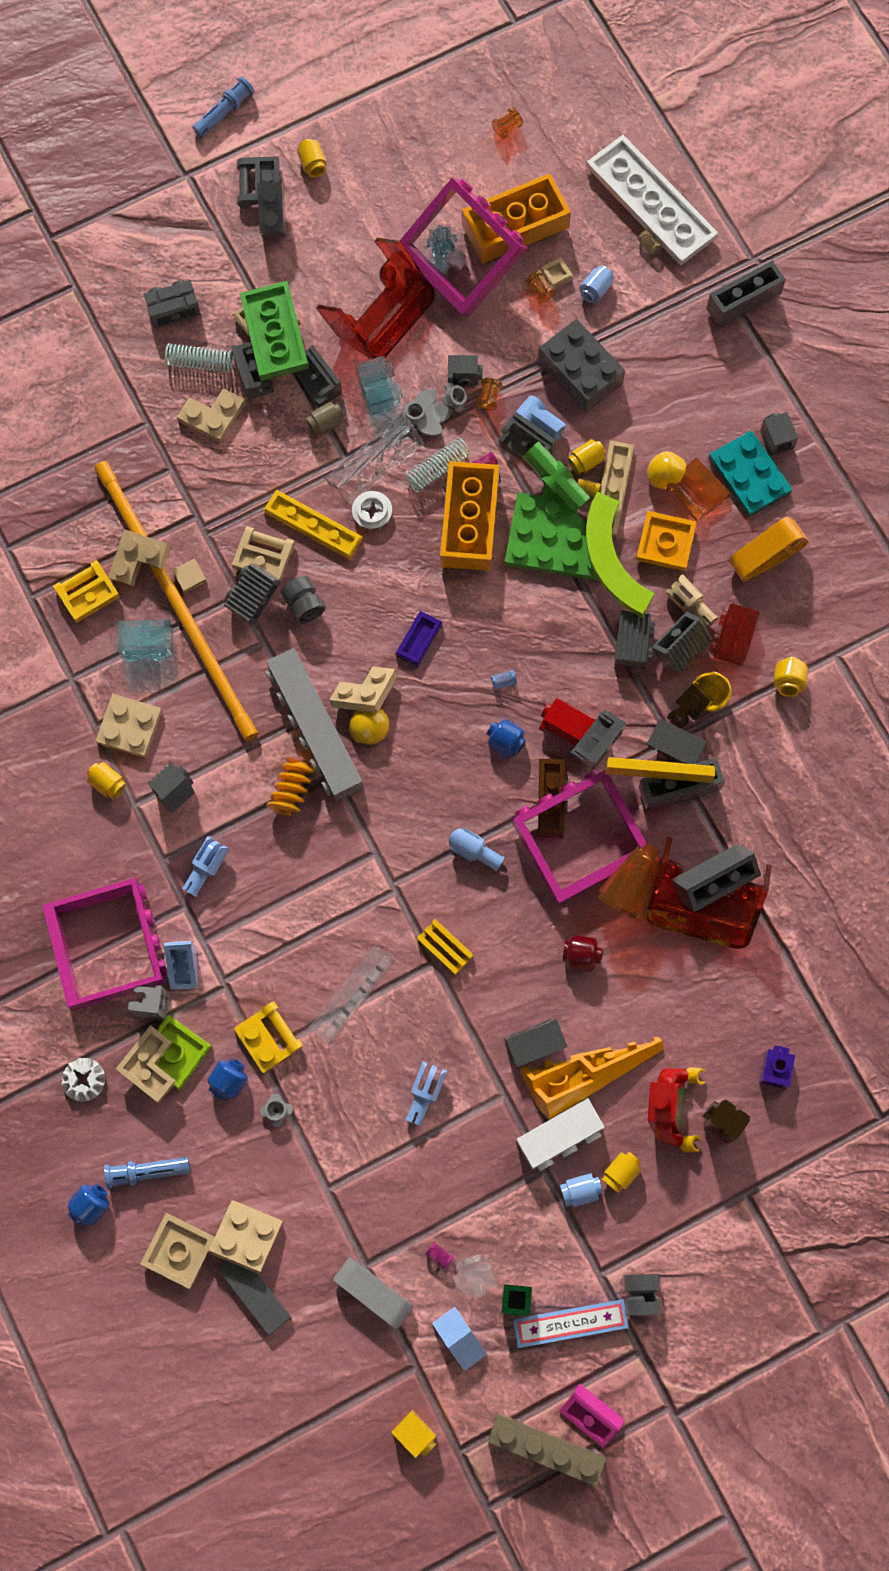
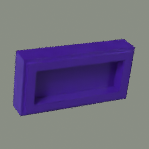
M420 611L397 649L396 656L419 667L441 629L443 622Z

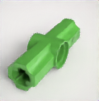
M540 442L536 443L523 456L527 463L538 473L543 484L553 494H557L574 513L590 499L588 494L573 479L571 472L559 460L556 461Z

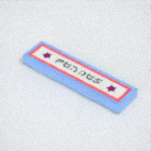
M623 1299L513 1319L518 1348L629 1328Z

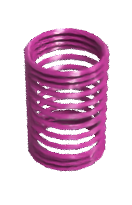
M489 452L487 455L472 462L498 465L497 458L493 452Z
M435 1242L425 1253L429 1258L432 1256L431 1260L433 1259L437 1265L440 1263L439 1266L444 1270L454 1258L452 1254H448L446 1250L444 1251Z

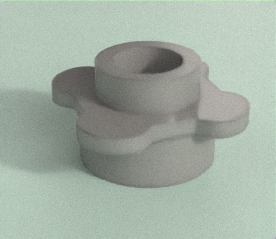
M453 383L446 384V392L442 397V403L445 406H451L456 412L463 409L462 405L467 400L465 389L459 385L454 386Z
M279 1094L271 1095L266 1105L260 1108L261 1116L270 1119L274 1127H280L283 1124V1119L293 1111L291 1104L284 1103ZM275 1108L279 1109L278 1113L274 1112Z

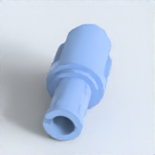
M459 828L450 835L449 845L451 849L470 862L477 859L497 871L505 858L484 846L485 839L470 830Z
M207 836L192 861L194 870L182 889L197 897L207 877L215 876L230 848L222 846L221 843Z
M424 1061L421 1063L411 1089L414 1099L405 1120L412 1123L416 1112H418L414 1124L420 1126L423 1124L422 1122L429 1103L436 1102L448 1072L442 1069L432 1094L428 1091L437 1067L432 1065L423 1090L419 1089V1084L427 1066V1063Z

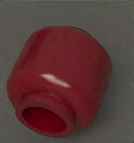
M575 935L571 937L570 941H565L563 962H567L569 969L591 972L595 969L596 964L602 963L603 948H598L596 938Z

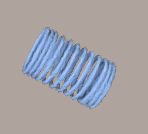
M514 670L508 671V675L507 672H503L501 676L500 674L491 676L495 690L517 684Z

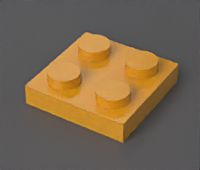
M647 511L636 561L686 571L697 522Z

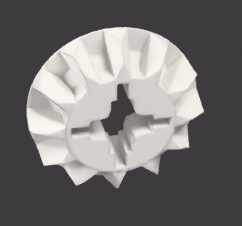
M377 491L362 493L353 503V518L360 527L363 526L369 530L374 528L381 529L383 525L389 523L392 515L391 502L387 496ZM372 503H374L376 511L380 512L375 513L372 519H370L369 512L366 510H370Z
M78 1058L68 1063L67 1068L62 1073L61 1085L66 1095L73 1100L80 1102L90 1101L102 1092L105 1085V1073L101 1065L90 1058ZM76 1072L83 1075L90 1073L87 1078L88 1084L91 1086L90 1088L83 1084L76 1086V1083L79 1081Z

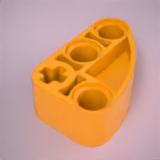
M785 517L734 553L728 561L742 582L768 571L803 549L809 543V540L794 519Z

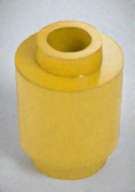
M303 140L296 152L304 172L309 177H319L326 172L327 164L321 147L316 140Z
M590 439L572 451L571 456L567 460L572 470L579 475L580 473L588 472L603 462L606 450L601 442H595L593 439Z
M104 762L99 765L97 763L93 764L86 774L88 776L87 783L104 797H110L112 800L116 799L126 787L123 777Z
M629 1151L626 1155L620 1152L604 1171L605 1176L602 1180L619 1194L622 1189L626 1190L642 1171L639 1167L641 1161Z

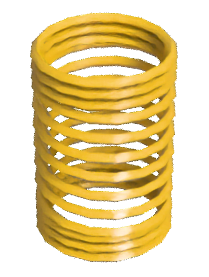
M580 478L577 483L582 489L584 488V491L586 490V493L588 491V496L590 493V496L592 494V497H595L596 493L600 491L601 484H593V482L591 483V481L586 480L584 482V479Z

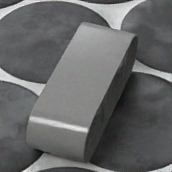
M350 1256L333 1278L337 1284L395 1329L399 1328L414 1307Z

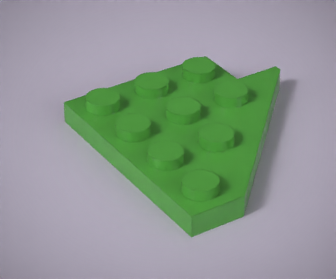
M545 485L543 496L518 492L505 566L599 581L588 556L586 524L577 512L574 513L570 510L557 494H553Z

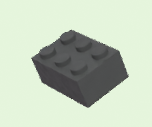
M577 319L539 347L538 362L585 413L623 385L625 369Z

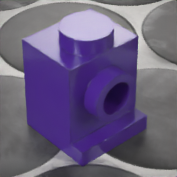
M774 1046L773 1050L768 1049L765 1051L759 1083L781 1089L790 1087L795 1055L789 1054V1048ZM776 1061L783 1062V1070H778L775 1067Z

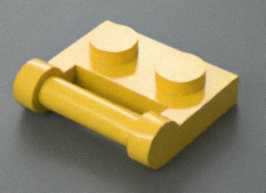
M97 560L90 563L91 566L62 584L58 582L53 585L76 623L120 598L117 590ZM95 575L99 577L71 595H67V592Z
M274 1001L234 1028L263 1074L304 1047L300 1039L296 1040L277 1010L279 1008ZM267 1017H269L287 1044V1047L282 1051L262 1023Z

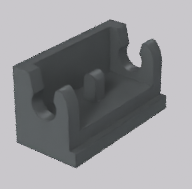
M247 342L238 346H231L233 358L248 400L273 393L274 389L270 379L264 381L260 379L252 343Z
M312 345L305 351L309 369L294 372V374L318 406L321 407L342 394L340 380Z
M518 412L514 413L513 417L501 430L502 436L499 438V443L525 462L527 461L523 456L538 442L550 454L555 451L556 440Z
M604 710L599 714L598 718L570 754L590 769L595 770L624 732L626 722L620 720L611 712Z
M659 719L647 745L685 764H695L707 742Z
M551 1018L504 1037L516 1067L568 1047L556 1018Z

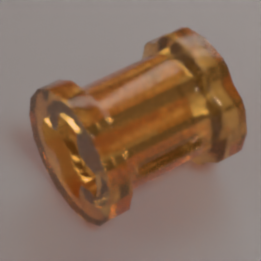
M510 107L507 113L499 119L495 118L492 120V127L501 139H505L507 134L514 128L523 126L522 117L514 107Z
M543 270L533 272L525 281L527 287H531L535 293L539 304L547 302L556 293L555 288L550 286L546 280V274Z
M483 378L481 380L482 389L480 397L476 398L475 404L484 410H496L498 406L496 402L497 396L502 390L503 385L497 379Z

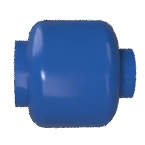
M508 719L500 721L499 724L493 722L486 733L489 736L488 746L505 758L511 755L517 756L526 742L524 730Z
M234 1058L230 1061L220 1060L208 1077L209 1091L224 1101H227L228 1098H237L248 1081V1076L244 1071L245 1066Z
M94 1184V1186L82 1185L68 1202L69 1217L82 1227L95 1225L109 1208L106 1190L98 1184Z

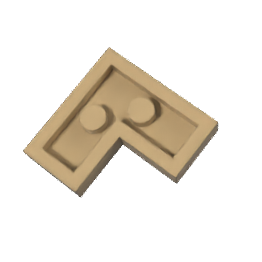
M224 388L211 408L189 397L178 414L177 420L221 443L246 404L245 399Z
M124 529L108 578L134 586L142 562L164 569L172 545Z
M372 667L363 684L339 682L329 699L331 706L334 708L378 713L398 677L397 672L391 668Z
M149 1026L117 1066L116 1070L156 1102L160 1103L177 1082L156 1065L173 1043L152 1026Z

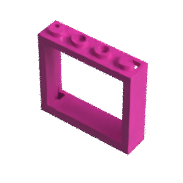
M452 177L395 247L462 315L470 316L528 248L522 243L524 239L515 230L511 232L505 226L508 222L499 213L496 212L494 214L489 209V202L480 195L477 197L472 192L473 187L471 184L467 183L463 178L459 180ZM455 193L510 246L507 252L467 298L413 244Z
M597 769L583 776L585 781L577 785L573 781L561 788L562 793L554 797L551 793L538 800L539 805L532 809L528 806L521 808L514 813L516 817L511 821L556 905L652 854L609 774H605L606 769L600 773ZM602 782L638 849L561 890L525 822Z
M136 878L42 905L67 1007L72 1011L135 993L134 989L137 987L152 988L156 985L166 984L164 976L168 975L167 966L164 959L160 960L157 951L162 949L158 935H153L151 925L155 924L151 909H146L144 900L148 899L145 885H140ZM133 893L154 976L81 998L60 914Z

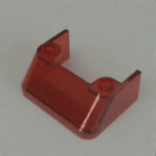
M376 238L375 243L387 258L379 272L380 280L385 286L382 293L357 321L352 315L345 314L340 308L318 305L316 309L340 339L367 358L382 361L434 301L435 292L401 241Z
M667 837L647 907V921L659 928L734 949L747 947L751 942L769 890L772 865H766L760 885L749 882L736 889L733 895L727 894L693 912L678 901L671 879L684 873V869L678 862L668 859L673 838Z

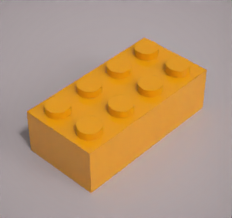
M550 173L486 199L490 204L489 209L494 214L496 212L499 213L508 222L505 226L511 232L515 230L524 239L522 243L525 246L570 227L571 211ZM470 206L462 209V227L481 264L503 256L510 246Z
M449 461L440 567L491 571L499 465Z

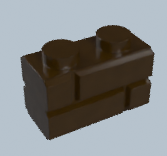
M726 1099L719 1103L716 1101L711 1103L702 1116L706 1119L704 1127L713 1134L718 1133L717 1137L727 1144L738 1139L750 1122L748 1114L741 1109L736 1110V1106Z

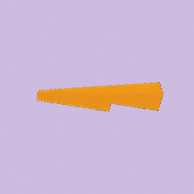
M657 1036L653 1037V1041L650 1043L636 1046L635 1042L627 1043V1048L612 1051L611 1047L572 1055L570 1060L553 1064L552 1060L544 1061V1066L529 1069L526 1065L520 1067V1072L536 1106L551 1120L664 1050L663 1041Z

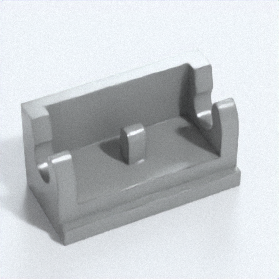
M157 985L156 988H135L134 992L144 993L145 995L142 996V1003L137 1001L129 1002L128 1010L137 1018L164 1021L167 1017L170 994L162 986Z

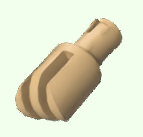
M682 574L678 578L679 582L675 581L671 586L673 590L668 589L665 593L684 613L689 612L699 617L706 629L714 624L713 621H717L718 616L703 603L704 595Z

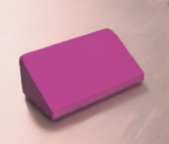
M581 1384L576 1387L559 1410V1413L603 1449L618 1433L624 1422L621 1416Z

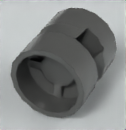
M309 576L295 578L281 589L285 602L288 606H292L290 610L298 624L308 623L321 616L326 610L321 597L315 594L316 588Z
M660 1274L624 1275V1291L629 1294V1297L625 1299L626 1316L663 1315L662 1298L657 1296V1292L661 1290Z

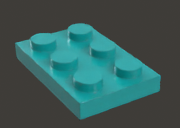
M752 430L709 454V460L748 517L786 497L793 490Z

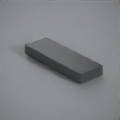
M225 1261L217 1268L268 1335H271L291 1318V1315L259 1274L228 1261Z

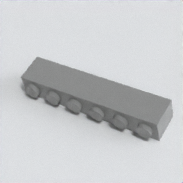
M295 648L267 660L269 670L265 671L271 685L277 684L280 692L276 693L282 707L288 706L291 714L287 715L293 729L299 728L302 736L298 738L304 751L310 750L313 756L310 762L316 774L321 772L325 779L321 784L327 796L333 795L335 801H338L363 789V782Z

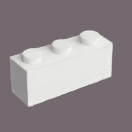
M586 1099L517 1138L516 1143L530 1168L533 1170L538 1167L539 1171H542L554 1164L552 1158L559 1154H562L565 1158L577 1151L576 1145L586 1140L587 1144L600 1138L602 1136L600 1131L605 1127L590 1100Z

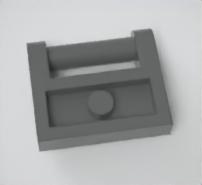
M279 156L245 157L237 160V170H239L237 205L241 208L258 205L257 183L280 182ZM250 169H255V193H249Z

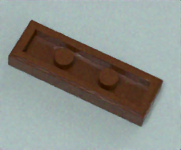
M539 759L538 800L550 793L553 797L562 793L561 788L565 786V759ZM565 801L538 815V837L564 838Z

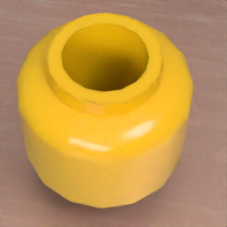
M788 657L779 661L774 669V688L786 697H794L803 692L807 686L808 667L804 662L795 657Z

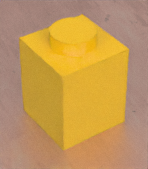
M413 1410L391 1432L415 1458L420 1453L425 1457L436 1445L433 1442L436 1434Z

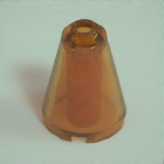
M645 843L644 846L638 845L600 887L596 894L598 898L616 911L621 912L622 910L627 913L630 911L628 917L643 921L662 857L658 855L660 850L648 843Z

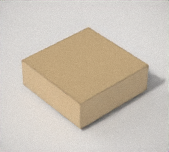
M561 257L540 268V274L552 291L573 280L572 273Z
M195 558L172 570L184 593L207 583Z

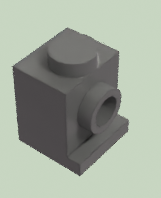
M448 355V383L469 387L471 385H478V380H483V365H478V355Z

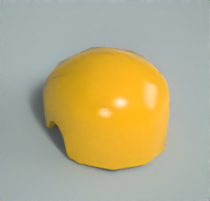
M672 452L657 454L651 459L647 468L646 475L649 484L660 489H666L665 485L668 483L678 484L685 474L686 463L684 459Z
M705 673L698 676L693 682H696L714 700L705 711L720 710L731 698V685L728 679L720 673Z
M381 709L378 713L357 710L348 722L349 734L357 743L374 745L385 739L389 731V718Z

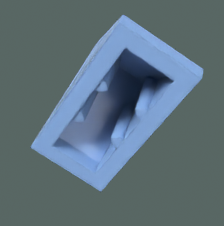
M192 941L164 943L170 990L197 988L196 946Z
M455 1307L432 1323L464 1371L487 1355Z

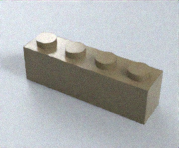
M499 1412L496 1415L488 1437V1443L596 1487L606 1461V1457L600 1453Z

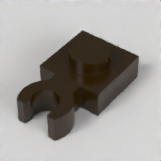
M696 682L692 683L676 701L680 708L671 711L667 719H673L675 715H678L681 718V722L677 727L680 729L684 728L689 722V716L693 720L697 719L714 700Z

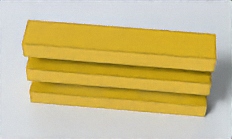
M436 919L417 937V940L455 976L474 957ZM436 928L466 957L462 959L433 930ZM428 935L458 963L456 967L425 939Z

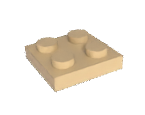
M112 694L95 742L105 747L146 758L163 710L160 707Z
M232 1200L210 1246L209 1254L260 1275L283 1221Z
M166 1213L140 1265L191 1289L209 1254V1249L215 1236Z

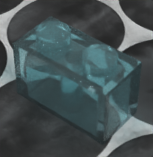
M170 620L118 621L117 651L121 658L126 661H139L140 658L160 661L165 660L166 657H173V627Z

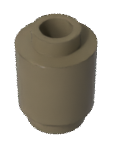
M328 402L311 412L310 416L306 418V422L315 436L318 434L323 435L343 424L341 418L344 417V414L338 404L333 405L332 402Z

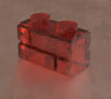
M734 603L729 605L728 611L722 610L718 625L723 627L720 634L715 633L711 648L715 649L713 657L742 666L746 660L760 612Z

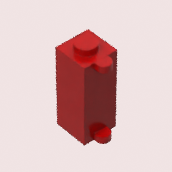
M556 698L552 705L548 703L541 714L543 722L539 730L544 732L547 729L576 746L595 722V719Z

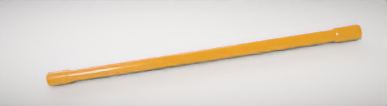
M102 461L98 463L94 470L103 486L108 490L129 530L147 536L122 492L108 462ZM149 565L230 710L244 740L249 741L259 734L240 704L165 567L161 569Z

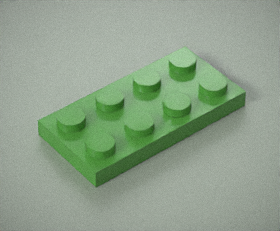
M284 281L240 293L261 381L309 369L288 282Z

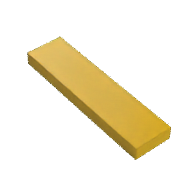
M278 490L275 491L263 509L265 514L348 560L352 558L363 540V537Z
M609 757L606 763L605 774L712 783L715 777V767Z

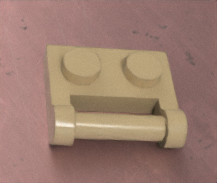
M247 526L233 559L232 567L241 571L246 565L249 566L250 563H254L282 580L289 558L293 553L295 541L291 539L282 540L259 533L254 528ZM254 541L280 549L282 552L278 554L252 546L250 543Z

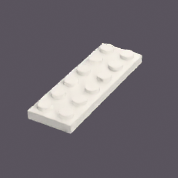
M624 135L587 161L586 167L646 230L651 232L680 266L717 239L718 232Z

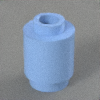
M599 266L591 271L579 287L581 296L585 301L594 303L600 301L613 284L614 275L611 270L605 266Z
M591 1173L566 1180L565 1184L560 1185L566 1207L571 1205L577 1207L598 1201V1194L603 1193L599 1178H593Z

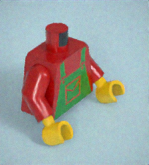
M690 1067L687 1070L666 1068L660 1072L657 1081L650 1083L647 1119L652 1131L655 1133V1138L662 1143L681 1147L684 1153L700 1151L694 1147V1141H701V1138L698 1135L683 1136L681 1131L685 1082L703 1085L705 1081H699L698 1078L700 1072H705L703 1068Z

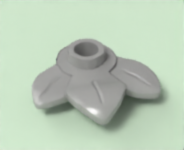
M435 390L420 392L417 394L415 401L407 404L403 410L405 422L411 426H417L422 434L428 436L441 435L442 427L440 424L445 422L452 414V408L445 406L443 403L436 402ZM414 412L420 414L418 417L411 416V414Z

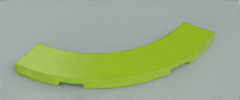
M597 492L592 501L586 525V544L592 568L602 586L616 598L618 603L643 618L655 593L637 583L621 565L615 553L612 540L613 521L620 506V501Z

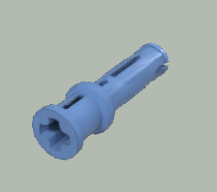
M240 76L237 79V83L230 90L223 92V98L192 126L195 134L203 139L229 112L239 109L241 102L248 96L255 94L252 85L244 77Z
M185 1156L183 1158L142 1164L128 1161L126 1165L112 1167L107 1164L104 1166L107 1190L117 1185L130 1184L135 1186L138 1184V1181L190 1174L189 1158Z

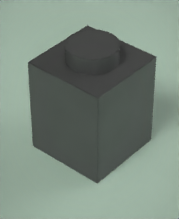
M788 412L782 414L773 413L763 420L760 431L771 456L795 448L798 436Z

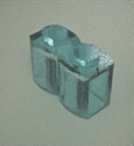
M381 356L356 364V374L370 414L374 415L399 407V399L403 398L399 384H394L392 377L395 376L392 363H387L385 357Z

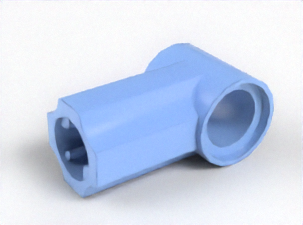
M530 395L516 411L556 441L566 428V424L547 411L543 402L535 396Z

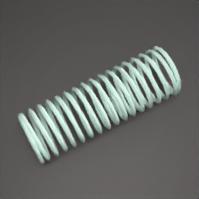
M168 343L165 350L166 366L174 365L175 367L182 366L183 368L186 366V368L190 367V369L197 368L198 370L205 369L206 371L209 369V371L213 370L214 372L217 370V372L230 373L233 364L232 351H229L227 356V350L223 352V350L219 351L218 349L216 351L213 349L212 351L211 348L209 351L205 348L204 352L203 347L200 352V347L196 349V347L192 348L190 346L189 348L188 345L186 347L182 345L181 348L179 344L177 348L176 344L173 347V344ZM169 346V360L167 363V350Z
M456 438V440L447 444V447L445 446L444 449L434 453V456L431 455V458L418 464V467L416 466L412 471L405 473L410 486L416 492H419L421 489H424V486L427 487V484L430 485L433 479L437 480V478H440V475L446 474L448 463L445 458L449 462L448 456L454 462H462V460H465V457L469 458L470 451L464 441Z

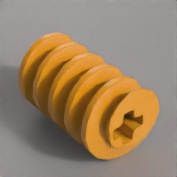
M285 758L288 763H284L281 767L284 771L278 775V779L281 782L275 783L274 788L277 792L271 793L270 797L273 801L268 802L267 807L281 815L292 816V812L299 813L301 811L295 806V803H304V799L298 796L299 793L308 792L302 784H311L312 782L306 777V774H315V771L299 760Z

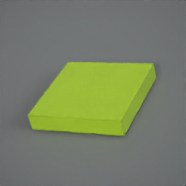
M167 1015L157 1031L173 1044L156 1065L177 1081L173 1086L181 1091L210 1051L212 1045Z

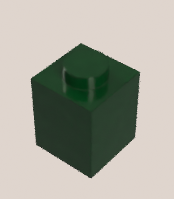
M503 1284L501 1313L530 1316L532 1287Z

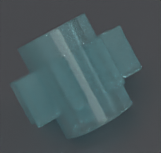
M438 225L434 231L429 230L430 238L427 239V247H433V255L438 254L446 257L447 252L445 250L449 249L452 251L455 248L454 244L457 242V235H451L450 226L447 228Z

